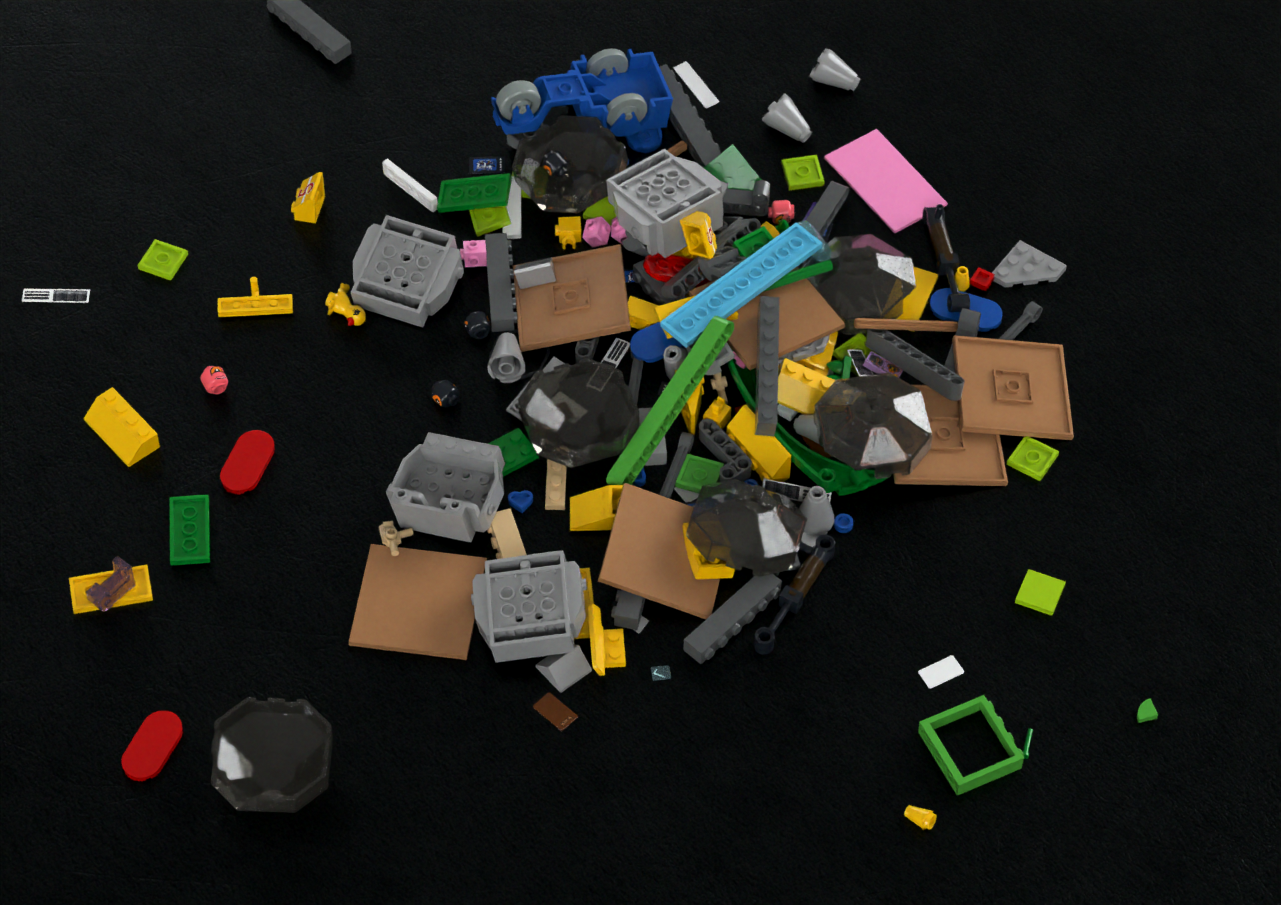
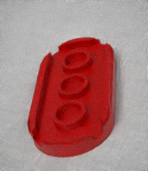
M657 253L653 256L647 255L645 257L643 268L652 278L667 282L693 259L676 255L664 258ZM705 278L695 288L707 284L711 281Z
M252 430L239 437L220 473L221 483L226 491L233 494H244L245 491H251L257 486L275 451L274 440L268 433L261 430Z
M157 711L150 714L144 720L122 756L123 770L130 779L146 781V779L150 777L152 779L160 773L183 734L182 722L176 714L170 711Z

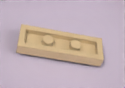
M548 458L545 510H565L566 458Z

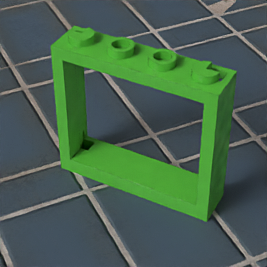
M984 695L924 719L919 723L918 733L957 796L1022 769L1024 759L1022 750L1016 747L1012 734L1006 731L1002 718L996 715L991 701H987ZM981 710L1010 758L962 777L934 729Z

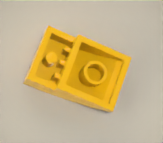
M720 522L683 523L686 551L695 579L733 578L736 565L730 555L732 547Z

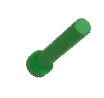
M1031 728L1028 729L1022 751L1024 759L1029 757L1028 750L1033 733Z

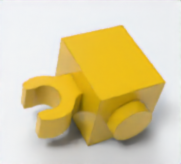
M580 216L558 217L559 225H555V236H559V243H562L563 249H566V244L568 243L572 244V248L575 249L576 242H581Z
M718 396L717 400H714L704 413L703 419H712L723 430L731 419V407L725 403L724 398Z

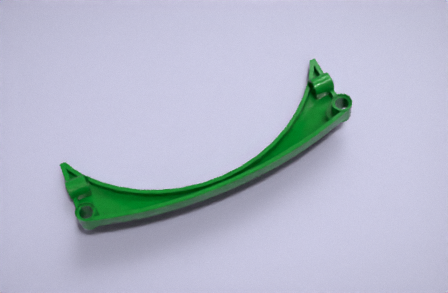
M733 358L727 362V366L746 404L755 414V370H749L746 367L742 369L735 363L737 360ZM777 422L774 436L792 455L791 461L812 481L822 487L826 493L836 491L838 496L856 493L883 482L889 476L887 470H867L863 466L853 467L828 459L801 444Z

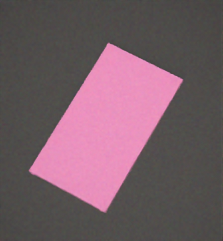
M877 129L824 156L825 160L894 234L921 220L924 207H936L938 204L944 207L947 206V202Z

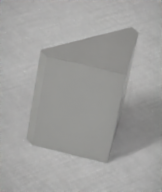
M552 257L517 265L514 269L520 289L556 281Z
M574 645L575 652L549 655L535 665L560 693L592 671L579 645Z

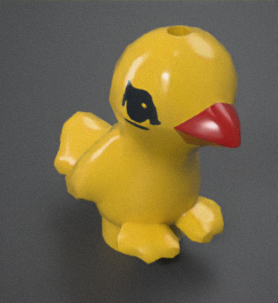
M341 283L337 293L330 292L328 294L325 304L328 306L327 315H331L334 311L347 318L348 326H359L366 319L365 311L358 305H351L346 294L350 286L349 284Z

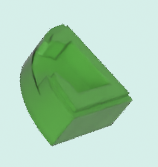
M1149 698L1139 706L1137 721L1142 723L1157 719L1158 713L1151 698Z

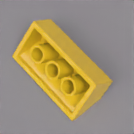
M784 358L778 366V403L804 415L825 414V407H820L825 405L827 406L826 414H832V412L844 414L842 411L848 406L846 402L850 401L849 397H851L853 388L841 382L836 384L838 381L787 358ZM848 394H850L849 397H848V399H847V397L844 399V397H843L844 395L847 396Z
M113 387L95 399L84 417V421L128 467L160 448L157 433Z
M747 405L742 406L727 425L726 434L751 459L752 470L759 474L762 482L763 479L784 482L790 478L792 455L775 436L755 435V414Z

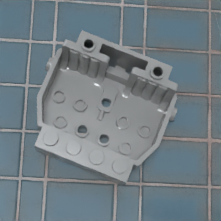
M666 149L607 179L608 202L614 206L619 225L628 231L633 238L647 245V252L652 256L659 253L664 258H667L687 246L680 219L696 211L708 214L711 219L713 232L723 227L721 181L698 163L675 157Z
M388 215L385 216L382 225L372 224L368 227L353 259L354 286L351 290V296L354 305L423 327L428 315L433 316L449 301L458 279H461L463 276L464 268L460 251L457 249L455 236Z
M428 432L424 443L417 445L403 458L393 482L389 484L386 490L400 528H412L414 531L466 542H472L476 531L484 533L489 529L504 495L502 470L505 462L500 447Z
M563 550L485 561V573L475 575L473 579V594H471L475 620L479 632L492 651L495 663L575 652L574 638H578L586 618L584 591L587 590L586 578L582 579L577 563L575 561L566 562Z

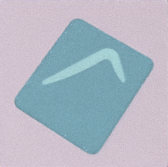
M668 665L651 667L653 681L671 679L670 667Z

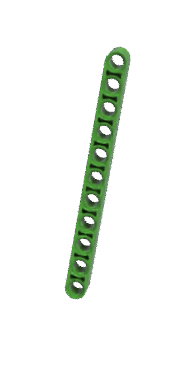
M714 316L710 320L608 473L606 478L608 485L633 484L734 331V323L719 316Z

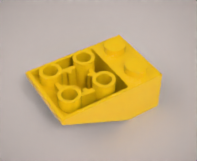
M608 485L570 497V531L611 530L623 485Z

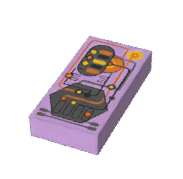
M872 351L863 364L864 367L896 384L903 371Z

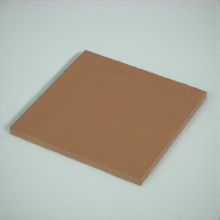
M621 244L553 257L555 282L520 289L514 273L521 352L631 331Z
M806 278L762 292L737 310L738 319L731 320L734 323V331L727 343L749 370L756 368L757 317L761 296L779 297L778 357L843 329L845 323ZM718 279L690 290L689 296L698 295Z
M953 336L955 373L965 380L962 397L958 400L961 431L1061 440L1073 439L1074 434L1063 345Z
M881 384L880 392L885 424L888 429L887 437L890 455L895 457L891 458L895 484L1007 486L1008 479L1000 435L961 431L958 400H949L927 385Z
M624 483L598 581L707 619L712 615L720 579H695L686 551L683 523L718 522L720 516Z
M371 544L349 638V646L467 660L475 623L474 606L471 600L473 579L476 574L485 573V561H487V558L398 547L399 555L392 556L390 547Z

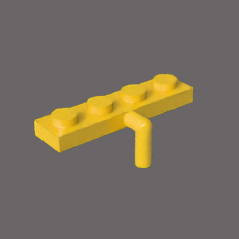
M256 277L250 278L252 296L218 298V317L293 313L292 294L259 296L258 280Z

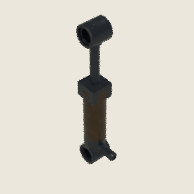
M938 204L936 207H924L922 219L923 224L927 225L937 263L935 267L938 276H947L952 292L947 297L948 312H961L962 308L970 309L969 294L959 293L954 276L960 262L957 253L953 252L945 224L944 206Z
M827 534L820 535L816 539L814 548L801 541L798 542L797 549L809 555L789 586L786 585L781 592L779 606L782 608L769 628L762 627L756 631L754 647L759 654L766 655L773 651L775 631L788 611L795 614L798 613L803 605L804 597L826 563L833 558L835 540L832 536Z

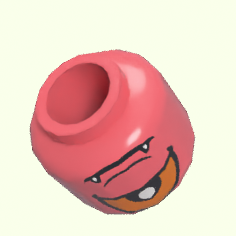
M789 200L773 201L772 206L768 207V218H772L774 224H779L782 219L790 223L791 219H794V204L791 205Z
M209 366L201 374V382L208 393L220 394L226 390L228 379L221 367Z

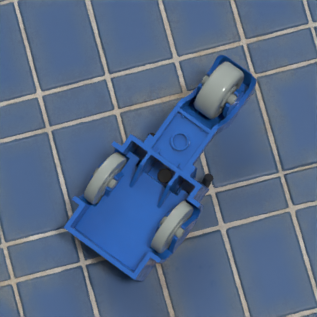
M605 49L594 54L588 62L585 55H581L579 61H572L570 70L565 74L541 76L535 79L533 83L525 80L514 81L504 86L499 91L497 98L491 97L494 107L493 118L496 125L501 126L506 135L537 131L552 107L566 106L574 108L585 137H590L586 139L579 133L574 135V139L584 146H591L602 135L628 136L641 130L667 127L673 97L653 52L633 54L631 49H628L627 55L618 49Z

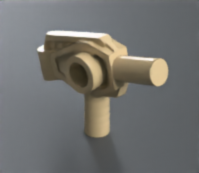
M721 372L714 374L713 379H710L712 389H716L718 396L724 398L725 403L728 404L725 387H728L726 377L722 376Z
M393 521L383 522L379 526L382 544L390 547L392 556L399 555L398 545L401 543L402 538L413 535L412 528L397 531Z

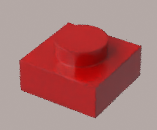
M978 267L970 279V285L987 291L994 280L995 274Z

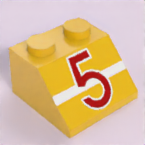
M318 172L304 180L301 187L297 189L296 202L293 201L291 207L295 220L316 223L325 198L322 172Z
M696 211L680 219L689 254L712 259L717 245L715 241L716 236L712 231L711 219L708 214Z

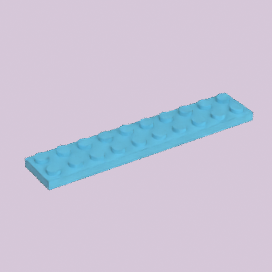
M797 222L663 319L660 322V326L683 346L689 347L698 340L714 316L724 319L728 318L820 250L822 242Z

